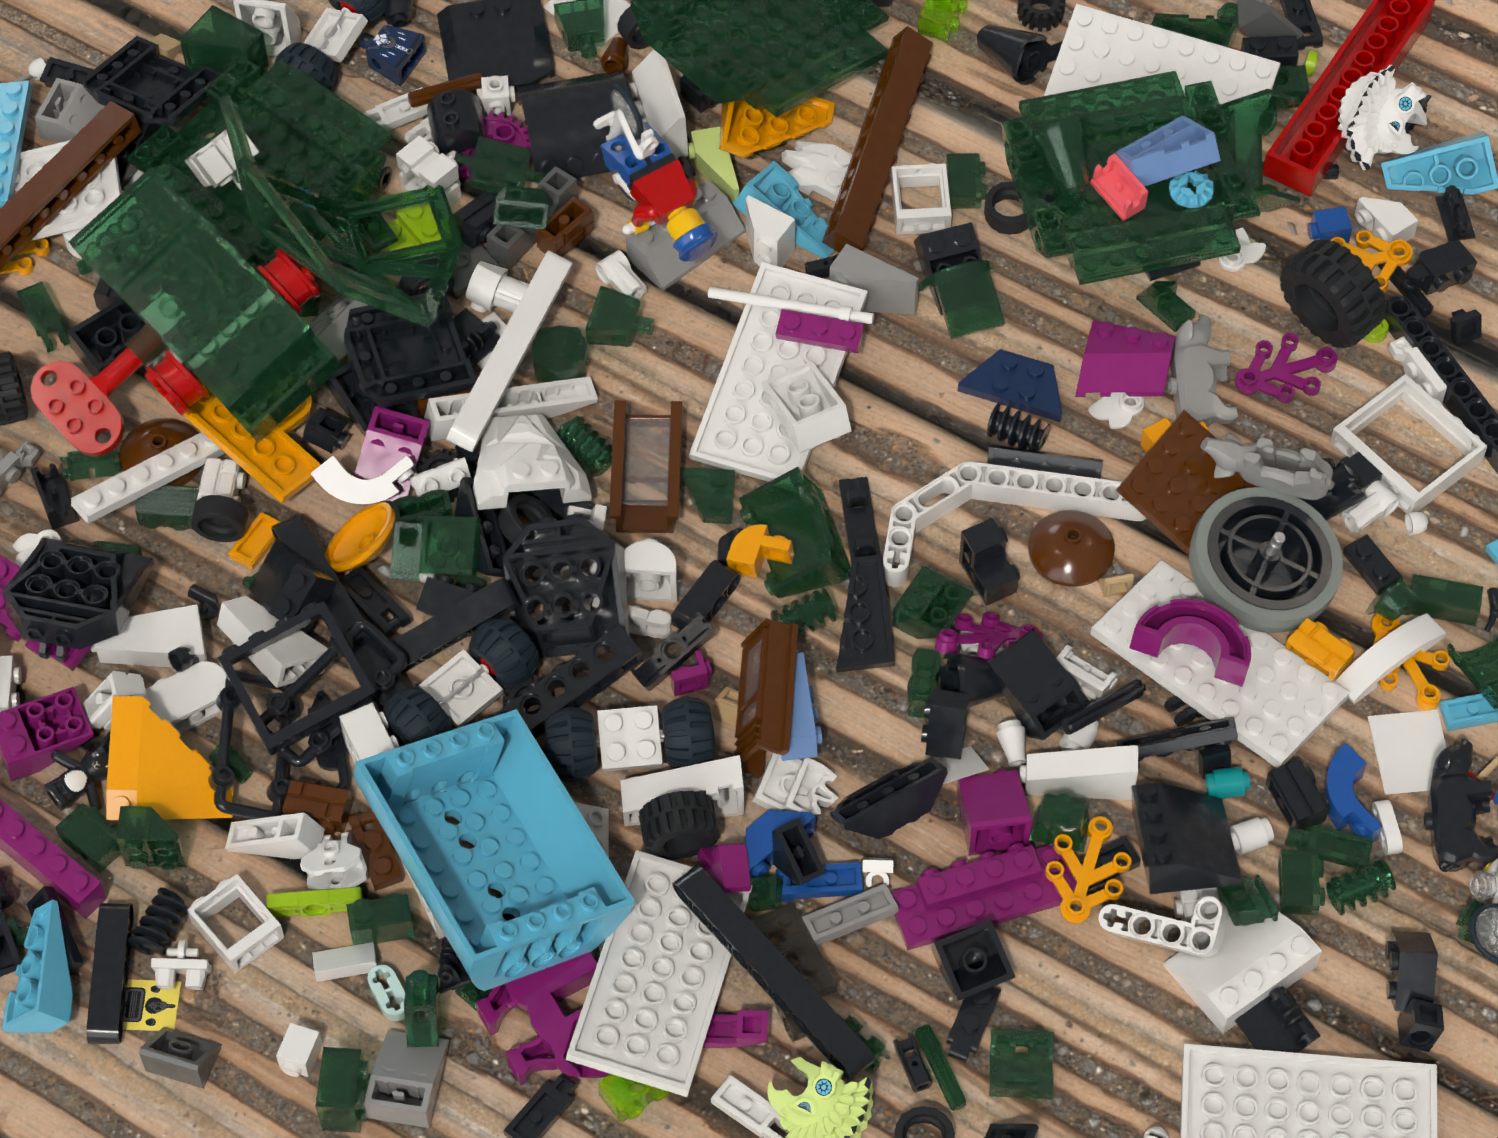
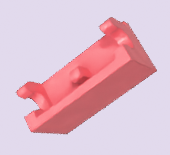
M1115 153L1109 156L1107 165L1104 168L1100 164L1095 167L1090 184L1122 221L1145 209L1149 191Z

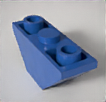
M768 810L746 828L745 847L750 882L754 879L759 880L768 873L770 866L773 865L772 831L800 818L810 839L815 833L816 816L812 812Z

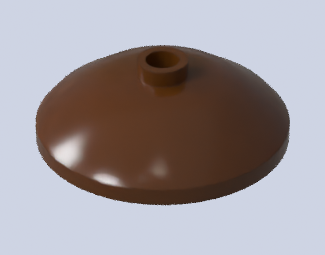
M157 418L138 425L129 432L121 444L119 462L122 472L199 433L188 423L173 418ZM202 466L152 492H166L184 486L198 474Z
M1076 510L1058 511L1044 517L1033 528L1028 542L1029 558L1036 571L1045 579L1068 587L1088 585L1104 576L1112 565L1115 553L1114 539L1106 525L1098 518ZM1070 536H1073V537H1076L1077 539H1074V540H1073V539H1070L1069 537H1070Z

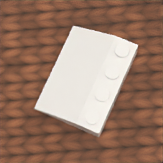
M1256 897L1228 917L1221 946L1217 954L1210 958H1203L1178 952L1164 962L1163 966L1221 1033L1224 1034L1237 1025L1235 1019L1269 996L1268 994L1274 989L1281 986L1287 989L1316 968L1322 950L1300 926L1259 897ZM1202 935L1198 939L1197 946L1199 950L1206 949L1209 946L1210 936Z

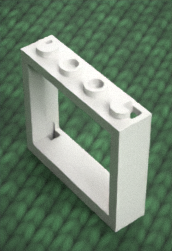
M1406 374L1333 429L1330 445L1344 458H1350L1359 451L1383 473L1381 482L1400 499L1398 507L1405 513L1420 511L1483 462L1487 445L1480 440L1478 435H1474L1458 417L1450 414L1439 400L1432 398L1423 390L1419 383L1416 384ZM1400 400H1403L1465 455L1463 459L1420 492L1413 488L1355 435Z

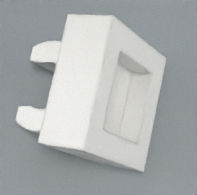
M862 857V872H868L866 876L868 887H871V880L875 875L882 876L883 884L886 883L888 887L889 877L887 873H893V858Z

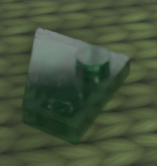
M681 467L680 477L685 482L689 495L698 508L702 522L732 524L735 470Z

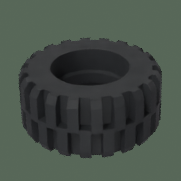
M1323 239L1311 242L1285 264L1280 276L1281 291L1284 292V299L1291 306L1290 309L1293 314L1297 315L1300 319L1299 322L1304 327L1306 326L1310 333L1315 337H1320L1321 341L1326 344L1331 343L1333 347L1348 348L1356 345L1383 321L1387 304L1384 301L1385 295L1380 289L1379 281L1371 274L1370 268L1361 262L1362 259L1352 254L1351 250L1347 247L1340 246L1338 242Z

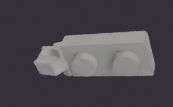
M26 441L14 453L10 451L0 461V495L9 483L13 484L18 480L21 471L25 470L27 466H33L40 457L39 450Z

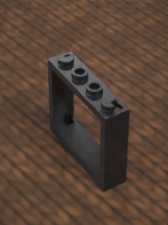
M324 601L319 604L314 602L305 606L301 610L302 613L293 618L287 616L275 623L274 628L266 632L261 630L252 634L246 643L240 646L237 644L231 645L222 651L221 656L217 657L270 756L340 719L339 716L377 700L374 689ZM322 618L360 687L270 735L232 665Z

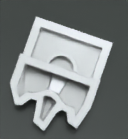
M803 141L795 142L794 149L796 151L785 150L781 153L782 162L792 168L788 173L799 184L797 188L799 191L807 195L815 191L836 202L852 157L851 153L833 144Z
M772 753L752 802L773 811L821 814L819 806L828 808L839 798L825 786V784H831L837 775L823 764L811 758H804L803 761L800 759L782 761L781 755Z

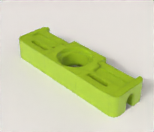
M360 887L266 895V908L274 917L300 915L301 917L332 915V913L359 911L361 913L364 911L363 894Z

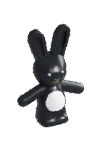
M110 731L98 747L86 752L81 763L59 750L52 752V760L68 769L43 787L46 794L59 810H65L76 798L85 792L91 810L95 812L101 810L102 803L96 782L107 780Z

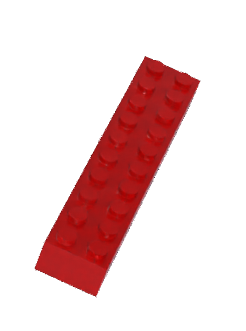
M1373 0L1266 153L1263 175L1311 197L1348 140L1341 137L1342 131L1337 129L1340 125L1338 121L1340 117L1338 110L1341 107L1340 100L1345 96V90L1350 88L1351 84L1358 81L1360 77L1366 76L1370 72L1378 73L1389 65L1396 67L1395 73L1430 22L1435 0Z

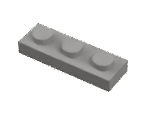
M886 883L805 915L802 917V924L814 947H817L893 916L899 911L897 903Z

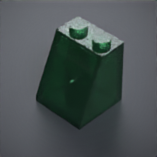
M214 5L180 38L186 66L199 70L205 64L226 73V80L254 83L267 72L270 66L263 32Z

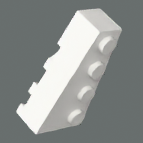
M740 755L620 780L624 826L640 825L639 811L646 803L656 797L677 791L702 792L704 795L710 796L711 800H713L716 818L744 815V785Z

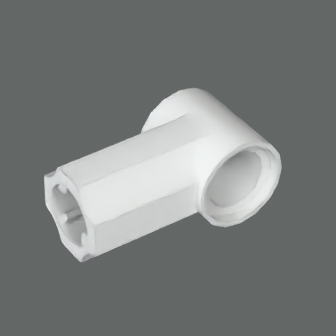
M620 250L595 264L596 273L601 281L606 285L611 284L627 303H636L647 292L646 285L632 271L627 257Z
M1380 480L1373 482L1365 490L1368 498L1342 512L1341 518L1351 532L1359 533L1380 516L1386 518L1398 507L1400 499Z

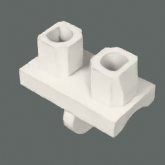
M186 939L179 940L178 948H167V957H177V959H151V968L155 971L156 986L159 989H175L176 974H186V989L203 990L207 975H212V965H209L208 960L188 959L198 958L199 949L188 948V941Z

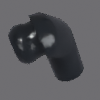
M743 528L731 530L719 539L717 561L728 566L726 558L732 541Z
M196 584L191 585L188 590V597L200 602L201 610L199 611L201 616L207 620L216 618L220 611L217 595Z

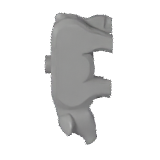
M1201 314L1197 322L1193 323L1192 320H1187L1177 332L1171 360V377L1168 379V393L1173 394L1176 417L1185 410L1197 422L1203 421L1207 427L1213 423L1229 424L1230 421H1234L1238 417L1237 407H1231L1230 403L1224 405L1215 391L1217 383L1227 381V366L1230 365L1231 361L1229 350L1220 351L1207 346L1211 336V320L1208 316Z
M1228 434L1225 439L1206 437L1200 445V448L1206 451L1216 463L1214 478L1230 477L1235 472H1238L1245 481L1255 486L1309 500H1317L1326 496L1328 490H1331L1335 485L1334 481L1331 480L1333 469L1314 450L1303 448L1298 453L1286 448H1276L1274 442L1266 438L1258 439L1257 444L1244 446L1237 437Z

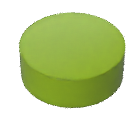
M1308 50L1301 75L1313 76L1319 57L1318 51Z
M1383 319L1363 339L1370 343L1382 342L1388 334V322Z

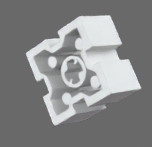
M240 125L224 130L212 139L210 143L187 158L185 162L204 187L211 185L216 188L233 180L237 187L243 190L249 183L239 170H244L255 162L253 157L259 151Z
M419 135L396 153L397 166L402 170L399 174L400 186L413 198L421 199L423 204L429 203L433 207L436 216L439 217L461 199V183L458 179L459 167L456 162L459 159V155L454 150L447 155L443 153L439 155L438 147L433 142H428Z

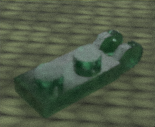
M42 281L16 291L37 336L41 338L47 352L54 350L53 343L47 333L57 331L59 340L64 346L70 344L63 328L62 319Z

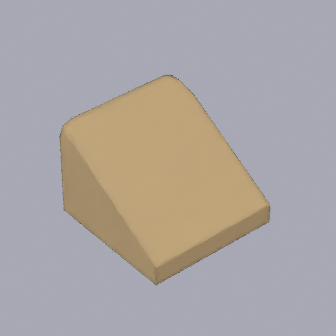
M162 33L148 40L159 45L160 55L172 60L184 46L183 42Z
M1132 573L1099 578L1103 597L1128 593L1132 589L1134 581Z
M730 687L724 688L714 702L711 714L714 719L736 727L739 691Z

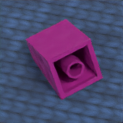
M998 770L992 774H974L957 780L956 793L969 856L984 854L990 851H1007L1010 846L1017 843H1023L1025 847L1029 846L1032 818L1017 770Z

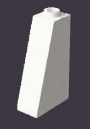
M242 596L222 602L217 626L234 644L240 646L249 641L248 638L252 634L261 630L266 632L274 628L275 623L279 620L271 615L262 605L247 596ZM298 630L250 655L248 658L278 688L294 683L328 648L301 630Z
M197 604L129 616L118 635L95 643L90 648L92 653L97 652L100 663L173 668L170 664L168 653L180 646L191 649L188 653L190 656L195 657L192 665L201 661H207L202 621Z
M1130 745L1027 754L1026 765H1020L1019 778L1021 783H1025V795L1132 801L1131 786L1136 785L1138 775V746Z

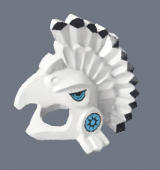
M1389 65L1378 73L1370 72L1366 76L1360 77L1358 81L1351 84L1350 88L1345 90V96L1340 100L1341 107L1338 110L1340 113L1338 118L1340 125L1337 129L1342 131L1341 137L1348 139L1346 148L1352 151L1350 155L1352 162H1359L1363 171L1371 168L1373 156L1376 153L1387 154L1393 152L1395 154L1408 155L1415 152L1419 146L1412 145L1411 135L1406 133L1405 124L1409 122L1427 125L1426 114L1418 102L1426 97V93L1412 82L1403 89L1395 88L1396 81L1393 78L1396 67L1393 65Z

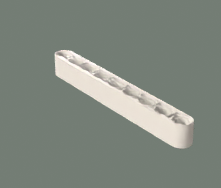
M549 250L547 251L456 417L446 438L447 441L470 452L474 451L568 277L573 265L572 261Z

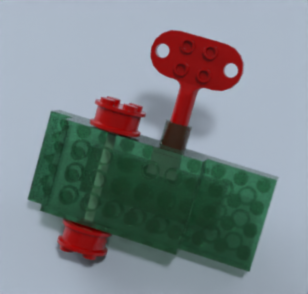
M151 166L68 241L77 254L145 325L124 343L127 348L98 375L89 377L71 362L61 360L49 362L35 374L30 389L31 398L37 408L77 450L84 455L100 456L114 450L121 442L125 431L124 419L119 410L112 404L111 394L143 364L148 371L144 376L181 416L185 413L190 415L192 413L190 408L202 397L206 399L210 397L208 392L199 384L200 382L257 443L340 369L342 365L336 356L316 337L309 325L298 315L302 313L301 307L313 296L316 298L320 296L318 291L322 288L315 281L312 274L304 266L301 267L296 262V258L284 247L281 251L276 249L274 251L276 256L264 267L260 265L256 267L262 275L261 277L198 211L195 212ZM164 352L165 357L153 368L149 365ZM57 374V380L53 385H44L47 375ZM110 431V440L104 444L99 443L98 437L100 433Z

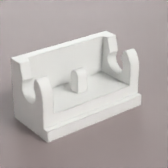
M1066 645L1056 659L1075 681L1082 696L1095 702L1110 694L1118 683L1116 678L1118 674L1113 671L1109 675L1105 674L1075 656L1074 652L1071 651L1073 647Z

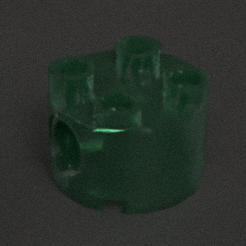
M559 325L549 328L543 327L538 330L531 348L533 370L538 381L540 380L545 383L587 376L589 369L588 349L586 340L579 328Z

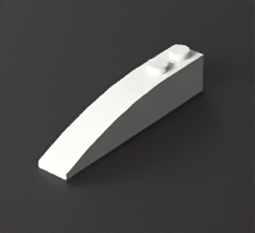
M590 376L509 387L492 417L543 414L546 419L596 403L598 397ZM470 393L428 399L424 419L430 421L429 435L431 441L447 438L456 417Z

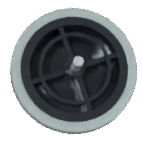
M1262 487L1239 489L1216 500L1199 519L1189 547L1191 574L1205 600L1229 613L1239 622V625L1254 631L1267 633L1287 632L1298 629L1306 618L1313 621L1333 600L1342 577L1343 559L1340 544L1334 531L1323 516L1298 497Z

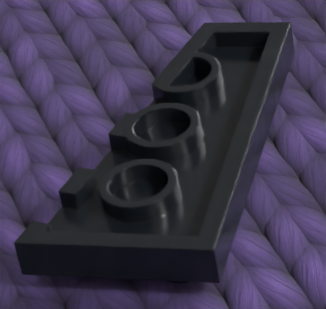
M882 555L852 558L836 672L895 666Z

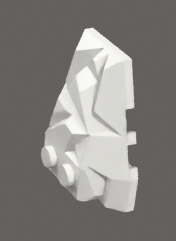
M543 414L491 418L483 433L473 483L478 510L506 508L508 492L556 488L560 489L563 503L591 501L592 494L586 473Z

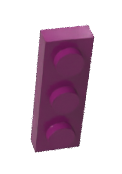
M782 309L775 335L776 339L858 354L864 332V324Z

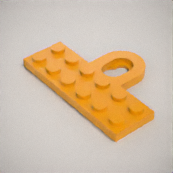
M208 364L195 374L198 378L197 381L208 392L210 397L207 399L202 397L190 408L192 413L190 415L185 413L183 416L278 501L284 503L315 480L311 473L321 464L287 435L302 424L310 414L312 397L308 388L303 383L291 377L275 376L266 379L243 396ZM284 394L291 398L292 402L288 405L287 412L280 417H269L260 409V406L271 397Z

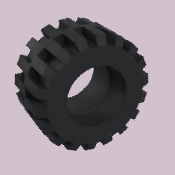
M10 351L0 353L1 426L27 420L28 416L27 401L15 357Z
M677 791L667 793L652 799L639 811L638 817L645 851L657 857L670 860L692 857L699 854L700 848H709L715 845L720 837L713 800L702 792Z

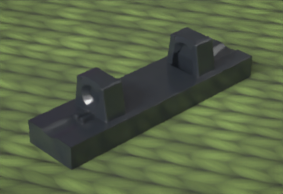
M867 477L840 479L839 491L850 563L852 565V558L879 555V548Z

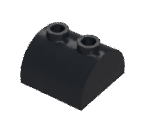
M452 89L441 92L430 100L427 106V115L432 142L438 147L439 155L441 153L447 155L452 150L461 152L488 144L481 103L475 94L467 90Z

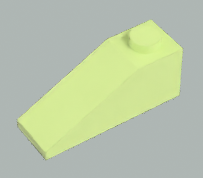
M720 126L691 131V143H687L689 159H694L696 169L728 197L730 203L733 204L739 195V187L730 153L719 149Z

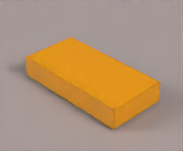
M261 511L245 531L244 536L228 552L229 558L253 571L274 544L276 539L272 533L271 526L280 521Z

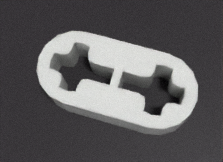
M1389 800L1373 802L1372 816L1382 825L1379 841L1383 853L1386 856L1402 853V837L1391 802Z

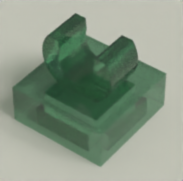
M778 876L750 878L753 887L751 893H749V909L754 912L781 909L783 879Z

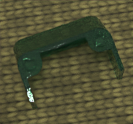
M1265 89L1217 105L1210 111L1208 129L1215 134L1221 160L1209 165V180L1213 181V196L1210 200V205L1213 209L1222 212H1270L1300 203V197L1279 192L1277 187L1270 184L1263 185L1262 135L1270 133L1275 128L1277 109L1298 103L1297 97Z

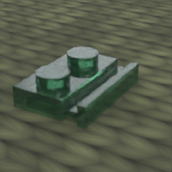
M1255 875V879L1249 880L1246 876L1242 877V885L1216 887L1220 899L1227 907L1234 926L1264 923V920L1267 918L1278 921L1279 911L1260 875Z

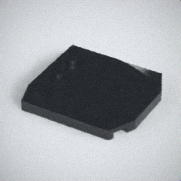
M480 0L448 5L437 13L448 81L477 72L481 73L483 77L508 76L509 86H514L516 92L518 87L536 85L538 81L547 76H550V78L555 76L541 0ZM477 89L470 91L477 96Z
M139 36L134 37L83 78V87L97 103L106 106L112 101L133 113L138 121L175 126L226 83V73L205 64L199 70H195L160 55L158 44Z
M445 289L349 310L348 322L344 332V344L359 388L380 408L472 389L477 380L469 358L466 359L452 319L453 311Z

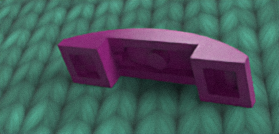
M738 1010L737 1015L713 1014L703 1048H733L767 1042L769 1010Z

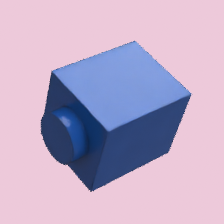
M1345 206L1313 211L1311 223L1307 225L1308 236L1310 239H1314V241L1323 239L1330 241L1334 237H1341L1346 243H1349L1352 225Z

